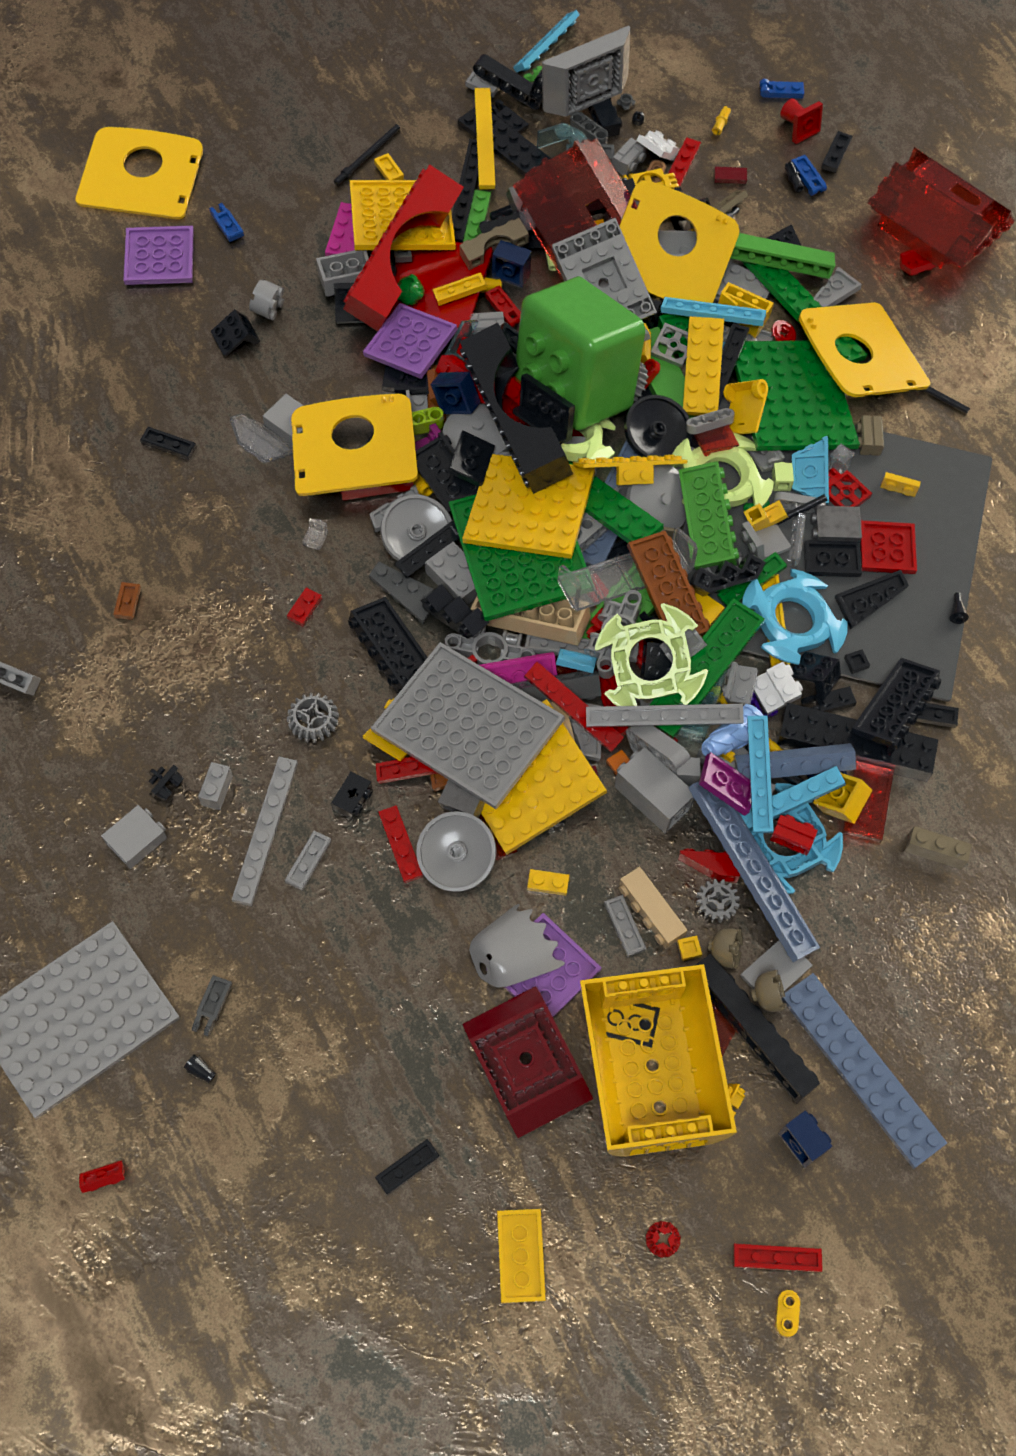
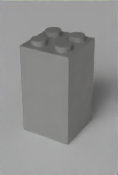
M644 747L641 751H635L627 764L624 762L618 767L614 787L659 829L666 833L692 809L695 799L688 788L689 786Z

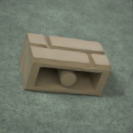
M863 415L855 427L856 433H859L860 454L879 456L884 448L882 417Z

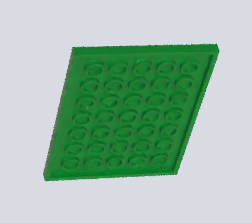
M745 341L735 366L738 382L764 379L768 384V394L758 432L752 433L756 451L803 450L806 446L817 443L825 436H828V450L859 448V439L845 394L820 360L810 341Z
M476 494L449 502L485 621L594 592V586L578 541H576L572 559L463 543L462 538Z

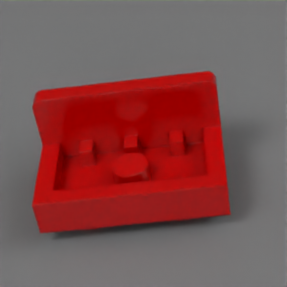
M929 244L900 254V269L912 276L940 266V259L931 255V246Z

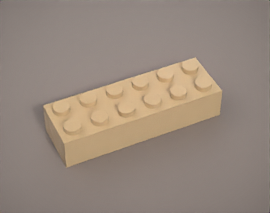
M476 596L471 610L479 608L482 612L478 597ZM565 599L490 620L487 626L578 646L591 618L589 603Z

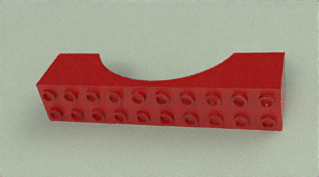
M430 164L426 170L422 169L418 179L414 182L401 207H399L387 230L379 240L378 245L374 248L370 258L348 291L343 301L346 303L343 310L376 331H379L402 292L393 276L390 265L392 242L399 235L413 228L425 226L440 228L464 187Z

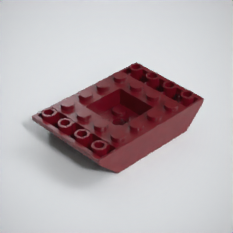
M536 986L462 1024L518 1139L593 1100V1096ZM524 1053H529L532 1056V1061L527 1065L520 1062V1057Z

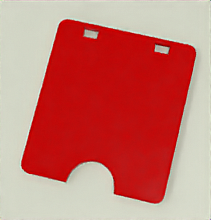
M455 242V250H411L412 262L395 263L397 274L394 278L398 284L401 278L407 277L410 274L415 275L424 287L425 294L417 304L406 306L456 324L458 330L453 336H464L467 333L480 292L439 306L433 289L480 272L483 279H485L493 254L492 247L488 248L485 252L484 263L470 270L460 256V244L462 243ZM397 300L396 303L394 304L392 310L390 311L389 315L387 316L386 320H387L388 317L392 314V312L395 310V308L398 306L399 303H401V304H404V303H402L401 301Z

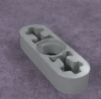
M723 408L690 418L686 422V431L690 434H699L732 424L734 422V411L730 408Z
M777 492L774 495L773 503L780 500L784 509L793 510L817 497ZM826 501L817 506H826ZM816 506L805 512L814 513Z

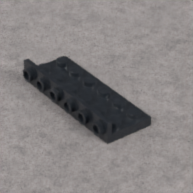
M386 597L350 611L348 619L350 628L354 629L357 633L359 641L365 645L369 656L376 661L379 671L384 673L388 684L395 689L398 695L428 657Z
M900 658L852 727V734L888 746L887 754L892 755L895 749H899L902 738L907 737L910 726L915 725L918 714L923 713L926 702L931 701L934 690L939 689L941 685V679H939L940 670Z

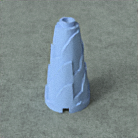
M745 704L743 706L744 723L720 725L702 743L701 750L703 755L706 756L710 752L716 756H720L723 753L725 755L734 749L736 750L747 745V717L763 716V714L753 705Z

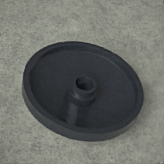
M648 395L642 397L630 407L625 416L624 432L626 439L634 452L641 457H647L648 455H672L682 441L688 438L691 445L693 434L686 431V422L690 419L688 414L676 401L665 396Z

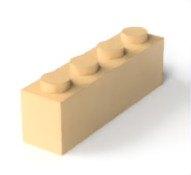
M640 866L620 879L619 891L631 901L632 909L636 913L639 912L643 918L644 925L647 929L653 931L655 934L654 938L659 945H663L667 949L676 943L677 940L686 936L688 930Z

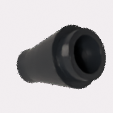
M193 1054L184 1066V1069L187 1070L186 1073L208 1084L216 1075L200 1055L197 1057Z

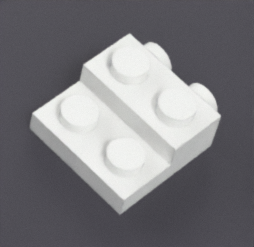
M657 130L655 132L649 131L646 136L639 135L636 140L659 157L672 161L680 150L675 146L677 143L671 139H664V134Z
M784 662L767 669L765 673L756 678L754 693L767 715L786 706L787 703L796 701L802 696L801 691H803L801 683L798 680L794 681L791 676L794 674L789 664L785 665Z

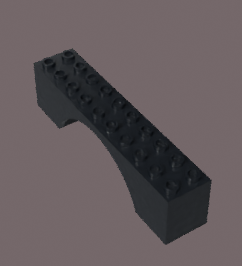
M499 323L459 341L462 346L460 352L463 359H466L464 361L526 488H531L534 494L573 475L567 457L552 427L537 428L526 426L514 421L503 411L505 390L513 375L519 370V366Z

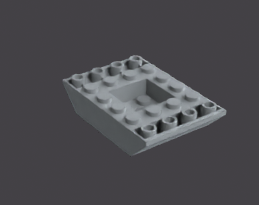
M626 26L542 61L543 111L566 117L573 112L581 111L621 94L629 72L631 27Z
M616 217L552 244L555 259L564 281L577 276L582 277L637 315L641 320L657 313ZM600 280H606L608 286L602 288L598 283Z

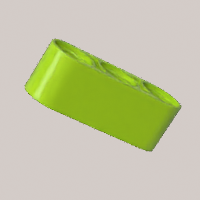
M431 407L412 412L414 436L428 433L429 425L436 423L439 429L444 426L443 410L440 407Z

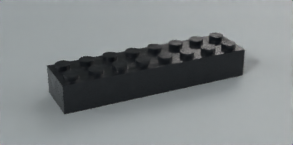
M791 703L786 704L777 739V744L780 747L801 749L851 743L855 750L857 766L926 783L933 774L939 739L909 732L907 737L902 738L899 749H895L892 755L887 754L888 746L852 734V727L857 719Z

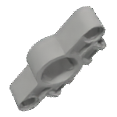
M630 590L625 594L622 603L605 600L602 613L597 617L603 622L601 631L606 623L616 614L622 618L621 624L623 627L636 623L642 608L641 594L636 590ZM631 600H637V601H638V602H636V603H634V604L629 603V601H631ZM592 632L590 634L591 639L588 646L584 648V652L598 658L597 670L599 676L603 679H609L614 675L611 660L612 645L596 651L595 645L599 633ZM604 665L610 666L607 670L601 669Z
M486 626L468 639L455 633L448 634L445 638L446 646L466 658L474 655L478 665L535 655L532 649L521 647L523 633L514 634L504 630L503 636L497 633L486 632ZM486 644L498 646L501 649L500 657L493 661L489 659L484 660L477 655L479 648Z

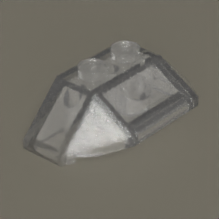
M242 413L230 417L238 445L243 447L246 452L257 457L259 461L267 463L293 454L291 443L262 423L247 418Z

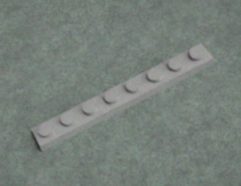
M743 704L586 707V727L744 723Z
M278 757L232 896V902L252 907L296 772L297 760Z

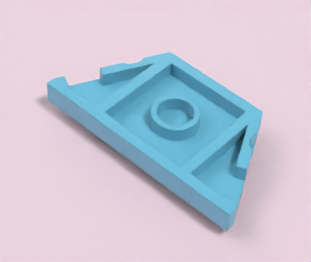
M825 436L817 443L810 444L805 449L792 454L794 477L792 490L811 497H819L825 494L828 499L826 505H829L828 436Z

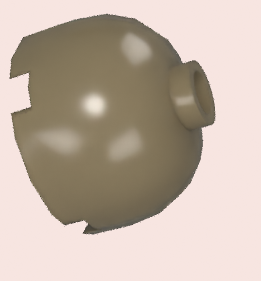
M732 927L723 928L714 935L713 939L709 940L708 950L712 952V956L722 967L729 969L738 968L742 952H739L740 945L743 946L742 930Z
M778 970L762 973L755 981V989H751L754 1002L758 1001L760 1007L765 1011L779 1012L787 1010L786 1003H782L785 992L780 974L777 975Z

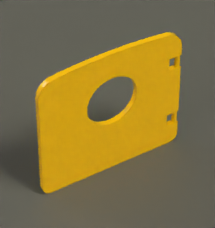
M122 127L101 128L95 134L76 194V203L81 207L176 220L183 219L191 197L199 162L202 158L203 146L195 138L171 133ZM150 149L162 157V165L151 176L135 177L124 168L126 158L136 150ZM191 158H196L195 163H190ZM180 198H185L184 204L179 203Z
M644 180L634 187L619 225L649 294L662 299L670 297L708 303L714 302L739 236L740 230L736 220L689 195L664 185ZM634 200L639 201L637 209L631 208ZM679 216L685 218L695 229V246L690 253L684 256L668 254L659 243V227L669 217Z
M879 303L807 308L800 313L799 321L810 343L834 381L845 394L851 397H865L866 395L924 390L930 386L931 382ZM839 337H852L861 341L869 349L871 361L859 364L847 360L836 349L835 340Z
M382 394L351 397L301 406L293 412L291 423L295 490L299 496L409 483L417 480L418 469L412 407L407 396L403 394ZM362 418L373 426L374 434L365 446L358 449H344L337 446L332 439L335 427L346 419ZM302 427L303 433L297 434V428ZM299 472H305V478H299Z

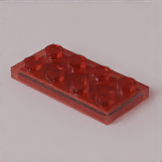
M856 761V770H853L852 776L862 779L872 789V792L855 824L844 821L842 834L882 842L894 774L893 769Z

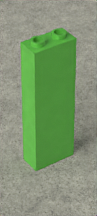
M659 326L649 329L651 332V350L661 332ZM659 343V351L665 354L668 349L667 346ZM651 355V359L660 363L659 373L648 385L652 395L668 397L683 407L685 377L680 367ZM688 415V416H689V418H693V417H695L696 415Z

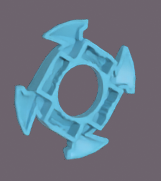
M791 569L790 576L794 579L772 585L764 591L758 579L748 585L742 598V604L750 609H754V612L765 618L761 628L770 642L763 643L761 648L771 656L787 663L799 665L801 655L798 653L817 648L824 644L827 639L830 641L834 654L844 644L848 621L845 619L840 621L835 618L824 598L816 591V589H826L828 585L817 577L804 571ZM785 601H792L805 607L812 618L811 630L798 634L783 628L775 615L776 606Z
M776 783L775 789L780 793L795 785ZM809 803L783 814V816H793L796 819L795 821L802 824L804 822L810 823L814 826V829L818 830L807 856L801 853L793 856L776 854L766 845L763 833H753V829L750 830L788 894H793L795 890L784 878L795 877L819 864L825 865L827 871L834 872L841 859L843 850L842 832H838L827 842L824 826Z

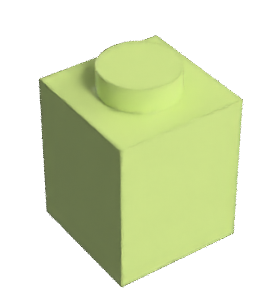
M774 463L771 473L772 481H774L773 491H791L794 482L792 463Z

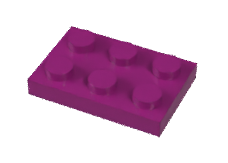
M713 753L707 754L699 785L745 816L750 813V779Z

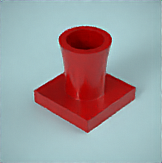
M790 99L783 105L780 116L783 120L793 124L792 142L798 144L821 131L823 103L818 101L804 109L796 99Z

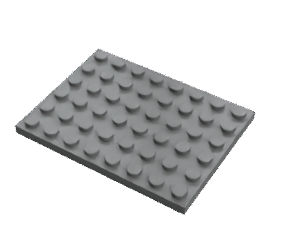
M440 642L373 724L371 730L486 804L497 809L563 723L565 716Z
M112 921L0 997V1065L33 1117L37 1120L175 1023L180 1017Z

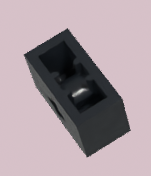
M350 772L331 802L332 811L353 821L355 816L361 814L363 803L365 800H369L373 793L371 781Z

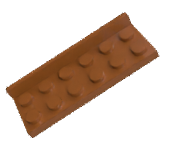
M666 530L628 542L627 547L659 620L667 621L661 604L664 603L676 607L696 622L698 627L695 629L703 637L710 629L709 621L705 619L702 613V605L696 600L695 590L688 582L687 572L682 568L680 556L675 552L672 538L667 535Z

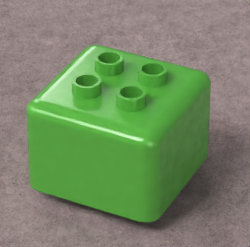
M580 276L530 294L523 299L521 306L516 352L519 370L514 376L521 381V375L528 373L575 405L573 429L577 431L584 430L630 409L633 405L645 338L644 323L637 315Z

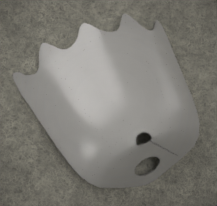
M520 904L515 905L474 937L470 944L469 951L479 977L495 987L514 985L558 969L565 964L564 961L556 960L552 956L558 942L546 940L543 937L546 924L535 923L530 920L532 909L517 911ZM487 954H491V960L486 957ZM481 962L484 963L487 968L486 975L483 974L480 970Z

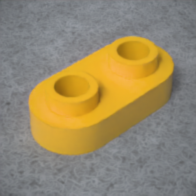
M785 1290L777 1297L775 1329L783 1337L795 1335L799 1327L800 1298L792 1290ZM787 1297L792 1299V1306L786 1304ZM786 1320L791 1323L790 1329L784 1327Z

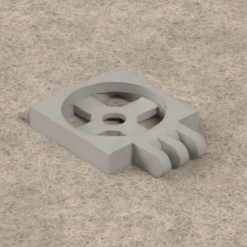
M664 323L651 350V355L682 368L686 361L687 346L680 343V338L684 336L688 340V332ZM668 333H675L670 339L664 337ZM672 342L677 344L675 348L670 346ZM659 343L667 346L668 349L665 354L659 351ZM678 350L684 353L681 358L675 359L672 357L674 351Z

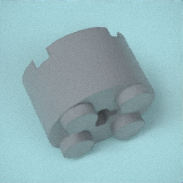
M260 280L252 293L255 296L254 300H250V311L274 320L277 315L276 310L278 307L282 308L284 304V298H282L284 288L269 281Z

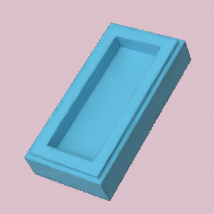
M560 649L556 665L593 673L597 658L583 653Z

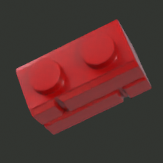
M780 815L770 841L807 856L818 830L814 829V826L810 823L804 822L802 824L795 821L796 819L793 816Z

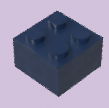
M500 240L492 254V277L523 288L531 273L532 251Z
M440 372L431 383L439 407L443 410V414H472L481 402L470 372Z
M806 1110L787 1123L778 1133L804 1169L833 1147L829 1135L820 1130L817 1126L816 1118L811 1113L808 1114Z

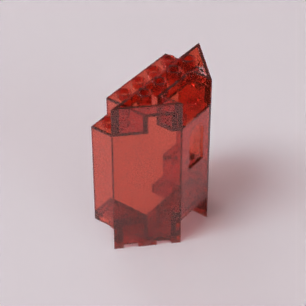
M586 139L582 140L581 143L575 140L572 148L550 160L547 157L543 158L541 165L533 167L525 174V178L512 185L523 202L521 211L561 277L552 244L597 226L586 205L600 199L610 218L616 217L620 225L631 195L598 139H593L592 141ZM633 201L631 208L637 209L638 206Z
M915 147L909 161L903 165L897 162L894 163L889 176L884 177L877 187V193L867 201L871 208L881 215L877 225L879 228L940 269L950 263H953L960 269L966 264H970L973 258L980 256L993 242L999 240L1004 232L1007 233L1016 222L1011 210Z

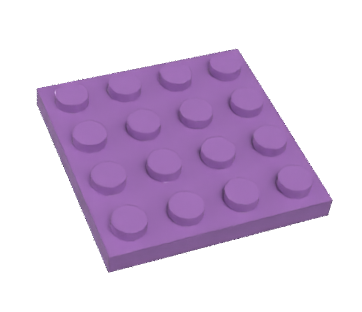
M193 226L126 228L124 284L193 283Z
M399 303L364 349L363 354L367 358L422 379L458 328L454 323Z
M542 913L534 922L546 924L543 937L546 940L558 942L552 956L556 960L564 961L565 964L553 971L504 988L515 997L536 986L554 1018L581 991L580 980L593 979L602 970V967L549 917Z

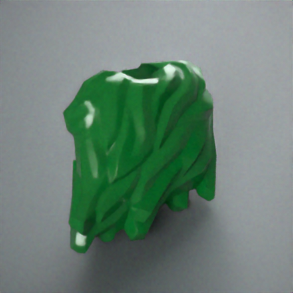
M413 274L401 278L398 283L402 292L397 300L406 305L412 306L417 304L425 294L424 287Z

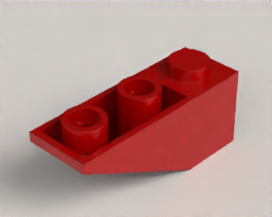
M687 848L679 852V861L713 880L716 879L717 882H721L723 879L728 883H737L740 873L733 865L726 851L718 853L713 850H704L702 852Z

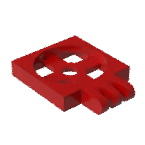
M835 468L829 470V501L834 506H844L841 501L849 499L853 503L849 507H858L872 496V492L848 470L842 474ZM842 482H850L852 484L844 485ZM833 486L840 491L836 496L831 493ZM857 489L861 492L860 499L854 494V491ZM848 490L850 494L845 495L843 491Z

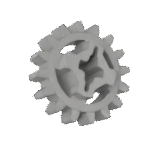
M714 879L713 884L706 881L705 887L701 885L700 892H697L696 898L699 899L696 901V905L701 906L698 912H704L705 919L710 916L711 922H714L715 918L718 919L719 923H722L723 918L729 921L730 915L735 916V909H738L740 905L736 903L740 899V896H735L737 889L731 890L732 884L724 885L725 880L723 879L721 883ZM712 890L711 895H707V897H705V895ZM730 905V908L724 911V907Z

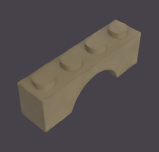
M520 218L510 220L500 227L497 226L485 234L482 233L474 239L464 241L460 244V256L470 270L483 264L484 254L487 249L499 244L500 240L520 247L528 243L529 233Z

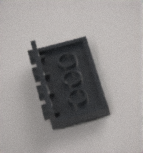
M528 373L521 375L520 404L518 407L513 408V414L531 427H552L560 445L572 440L575 405Z
M440 432L436 439L416 450L417 469L440 504L450 514V501L475 495L479 487L448 473L455 450L451 446L450 438Z

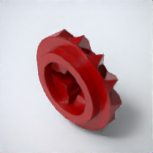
M778 320L770 329L773 332L771 336L775 337V341H795L796 339L795 329L787 321Z
M656 1222L650 1226L646 1233L647 1247L651 1253L658 1257H670L680 1247V1234L678 1229L670 1222ZM659 1233L663 1236L671 1234L667 1239L668 1245H665V1243L656 1245L660 1238Z

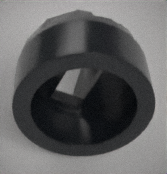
M642 111L634 112L632 123L637 126L643 125L645 122L644 113Z

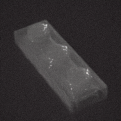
M799 513L797 519H794L792 523V530L795 531L794 535L792 534L790 538L792 550H789L787 558L790 561L789 568L797 569L800 561L806 514Z

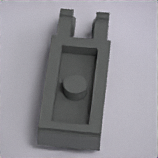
M212 976L196 1012L197 1016L192 1025V1031L197 1032L204 1017L209 1019L204 1029V1035L210 1036L233 985L231 981Z

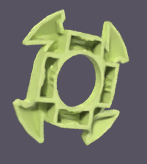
M606 419L579 431L586 439L583 443L561 444L567 460L578 461V458L582 457L595 459V461L597 457L611 458L615 452L610 446L605 447L602 445V428L615 430L616 426L609 419Z
M725 431V440L702 445L691 451L689 439L686 438L674 450L672 455L682 456V459L687 460V464H669L674 468L678 466L684 469L721 461L732 465L738 471L740 476L739 484L735 488L728 490V494H725V498L729 499L730 507L742 505L748 502V499L751 497L753 498L754 506L759 503L763 506L772 493L774 481L770 478L767 480L761 479L752 457L747 452L756 451L754 442L740 434Z
M663 603L661 608L667 621L648 620L623 627L621 624L622 618L616 614L606 623L598 636L595 650L599 651L612 645L611 660L617 688L615 690L609 689L604 694L614 705L638 706L635 698L650 700L674 694H680L682 696V704L687 705L697 696L704 685L708 670L704 669L690 675L691 659L685 632L687 630L693 631L698 625L689 615L676 607ZM648 638L659 639L666 643L673 655L670 671L664 677L655 681L643 680L636 676L629 663L633 647L638 642Z

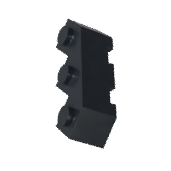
M749 553L742 558L738 567L725 560L718 565L714 574L699 568L694 572L689 584L693 586L697 594L706 596L758 579L766 562Z
M442 584L435 587L420 600L426 612L467 639L473 637L489 623V621L484 620L483 613L479 608L471 610L460 596L453 599Z

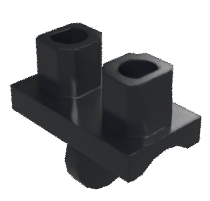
M173 765L164 777L162 776L165 771L163 767H160L157 771L154 769L149 771L152 777L148 782L153 785L158 781L149 794L151 797L157 796L163 801L168 799L172 792L165 787V784L169 781L177 788L184 779L177 772L178 767Z

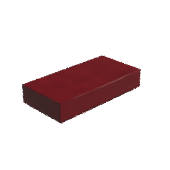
M715 166L714 183L747 184V168Z

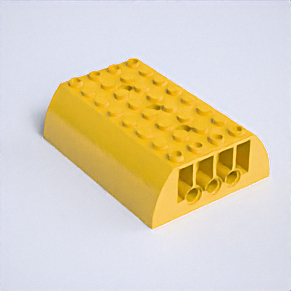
M704 964L580 980L607 1152L610 1155L627 1157L706 1146L723 1141L737 1133ZM634 1004H646L651 1007L660 1008L654 1038L650 1034L654 1026L655 1011L633 1006ZM616 1009L621 1011L624 1015V1019H622L620 1013L613 1012V1010ZM609 1012L611 1013L610 1021L617 1024V1026H613L608 1022L607 1016ZM637 1014L641 1016L640 1018L633 1017L629 1020L631 1015ZM642 1019L648 1020L651 1028L643 1030L640 1028L639 1022ZM606 1032L641 1040V1043L638 1045L631 1039L622 1041L610 1038L606 1035ZM649 1039L653 1041L652 1048L643 1046V1041L649 1042ZM648 1061H655L658 1069L650 1071L646 1063ZM655 1103H663L665 1111L663 1113L656 1112L654 1110Z

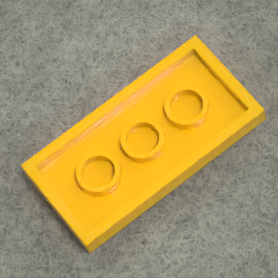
M541 1209L497 1211L501 1304L545 1302Z

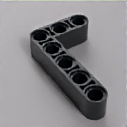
M482 54L474 64L473 71L476 75L529 108L537 110L543 103L542 69L535 78L534 83L486 54Z

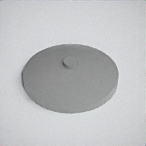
M479 404L472 414H451L445 421L443 435H447L450 438L451 446L454 450L462 430L495 445L492 454L498 455L508 451L485 404Z
M668 464L654 465V484L628 485L626 498L664 524V527L679 529L684 524L686 512L685 506L682 504L683 494L679 471Z
M407 495L394 501L386 510L381 521V539L388 553L398 561L452 520L446 509L436 500L424 495Z
M458 811L447 812L432 819L422 830L416 850L418 865L427 880L443 890L453 892L466 891L481 884L491 873L497 853L495 839L488 826L476 816Z

